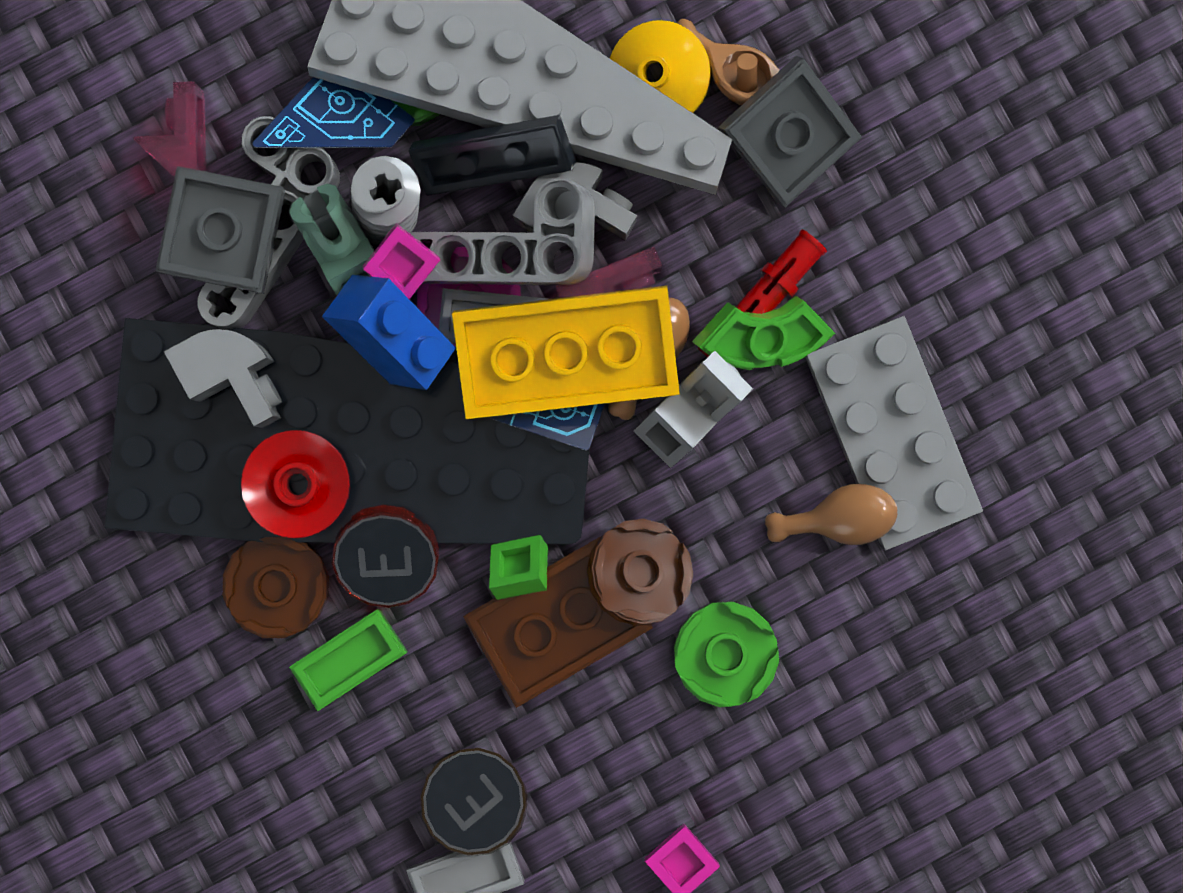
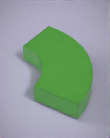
M795 296L781 308L762 314L742 312L727 302L692 342L708 355L715 350L732 366L752 370V368L775 365L783 367L799 361L824 345L835 332L804 300Z

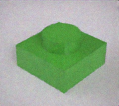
M541 535L491 545L489 589L497 600L547 590L548 546Z

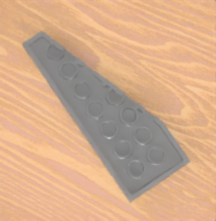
M332 0L307 66L309 76L486 128L560 115L574 154L716 195L732 142L730 137L521 0Z

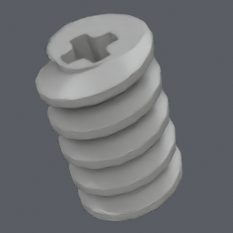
M389 156L371 158L360 165L352 179V213L373 245H379L396 223L407 232H412L417 224L421 191L418 177L409 165L398 158Z

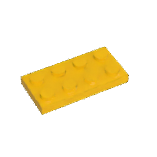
M667 286L463 309L452 312L466 419L680 395Z

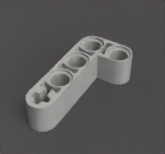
M270 116L258 117L245 127L242 134L243 149L260 169L275 178L271 185L281 186L285 189L283 205H292L300 196L304 198L317 191V187L327 183L338 188L340 172L336 163L324 149L280 148L272 156H261L258 154L257 148L253 146V141L275 118ZM311 162L324 163L326 165V175L319 184L314 186L302 184L301 173L307 164ZM294 223L285 230H277L264 294L246 292L245 290L210 283L204 284L198 296V310L209 324L221 329L243 328L252 319L304 240L296 224ZM220 296L227 299L231 298V302L237 306L232 315L225 312L221 313V308L216 305L217 299Z
M554 178L542 184L536 193L533 233L408 232L440 257L439 263L422 284H579L588 277L594 262L595 205L592 195L583 186L568 179ZM571 191L575 197L574 210L568 217L559 219L555 213V202L559 195ZM464 245L468 251V263L463 270L455 272L451 265V255L455 248ZM516 245L521 254L520 264L516 270L507 273L502 266V256L507 248ZM568 245L574 254L573 265L565 273L559 274L554 267V255L559 248Z

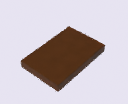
M600 537L548 566L547 590L499 600L493 598L463 616L516 708L653 628L651 624L634 626L615 620L600 608L589 587L587 567L591 550Z

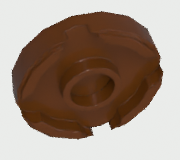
M647 519L624 521L602 534L592 548L587 567L590 591L600 608L615 620L634 626L661 622L676 612L690 594L693 579L690 553L684 543H680L677 537L672 534V530L662 523Z
M264 537L259 539L263 542L248 541L231 556L223 574L222 596L231 615L244 630L262 638H286L306 630L321 615L328 599L329 575L322 557L308 542H295L286 537Z

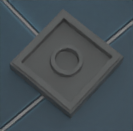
M795 56L718 126L722 133L732 139L731 145L774 200L785 208L862 138L804 58Z
M177 166L155 271L160 274L264 294L285 189L281 186Z

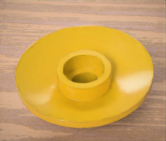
M663 20L642 23L624 34L611 53V60L692 113L699 108L706 97L711 79L709 57L699 38L682 25ZM659 62L663 67V75L658 81L650 82L646 75L647 68L650 64Z

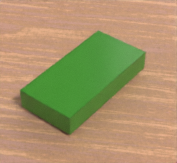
M379 608L289 668L316 710L319 711L405 655L408 651Z

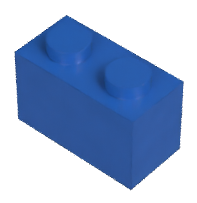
M352 275L322 315V318L389 384L427 390L456 349L389 278Z

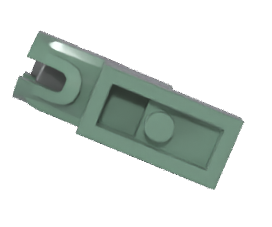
M327 183L317 187V191L304 198L300 196L292 203L289 213L306 244L320 264L328 283L335 294L338 295L352 275L371 276L363 270V265L375 250L337 187Z

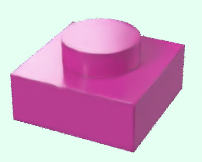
M396 223L364 263L363 270L372 277L389 278L410 299L439 263L440 257Z
M684 823L644 858L646 864L672 893H691L720 867L719 862Z

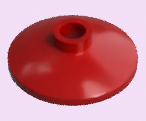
M291 430L268 437L252 451L243 469L241 489L246 508L260 526L282 537L303 538L320 533L333 524L340 516L349 496L350 479L348 468L342 455L328 440L311 432ZM296 474H302L308 481L307 490L300 495L294 494L289 487L290 479Z

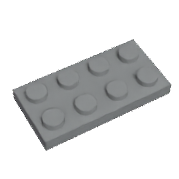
M905 316L814 351L805 357L855 483L872 485L883 489L892 496L897 505L898 515L895 524L889 532L878 539L882 550L891 549L983 512Z

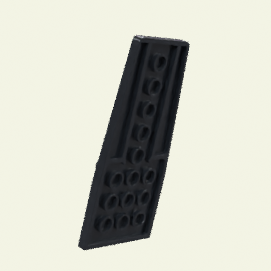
M125 318L105 528L256 542L338 543L345 531L362 519L383 515L402 518L419 527L431 543H502L541 535L546 544H573L581 538L589 449L583 450L490 419L489 417L466 419L458 362L447 361L429 388L422 390L389 384L349 343L278 331L245 328L222 329L237 332L257 342L267 350L275 361L256 371L259 378L267 374L274 384L282 401L275 406L281 419L264 428L253 426L232 385L201 402L190 400L164 351L193 335L221 328L211 325ZM284 431H307L328 440L342 455L349 472V496L342 513L328 528L308 537L287 538L267 531L250 515L242 496L241 479L248 457L262 441ZM302 474L294 475L289 482L290 490L296 495L303 494L308 487V481Z

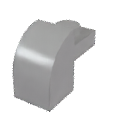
M576 162L572 171L539 176L528 189L513 214V218L517 225L533 233L536 193L542 184L554 178L568 179L586 188L594 199L595 223L625 241L636 224L637 215L630 211L633 204L617 192L608 188L605 189L603 194L595 191L602 180V169L590 164ZM571 191L559 195L555 202V213L559 219L568 217L574 210L575 197Z
M216 329L200 332L164 351L190 400L201 402L232 385L253 426L264 428L281 419L275 406L282 401L274 384L267 374L259 378L256 371L275 361L267 350L257 342L234 331Z
M714 350L679 384L680 395L667 396L634 432L671 468L691 451L716 423L738 405L753 388L740 376L734 366L727 363Z

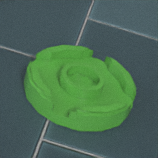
M733 601L714 602L694 611L682 624L674 644L675 668L685 688L700 701L718 707H732L758 698L771 684L779 664L777 639L769 622L753 608Z

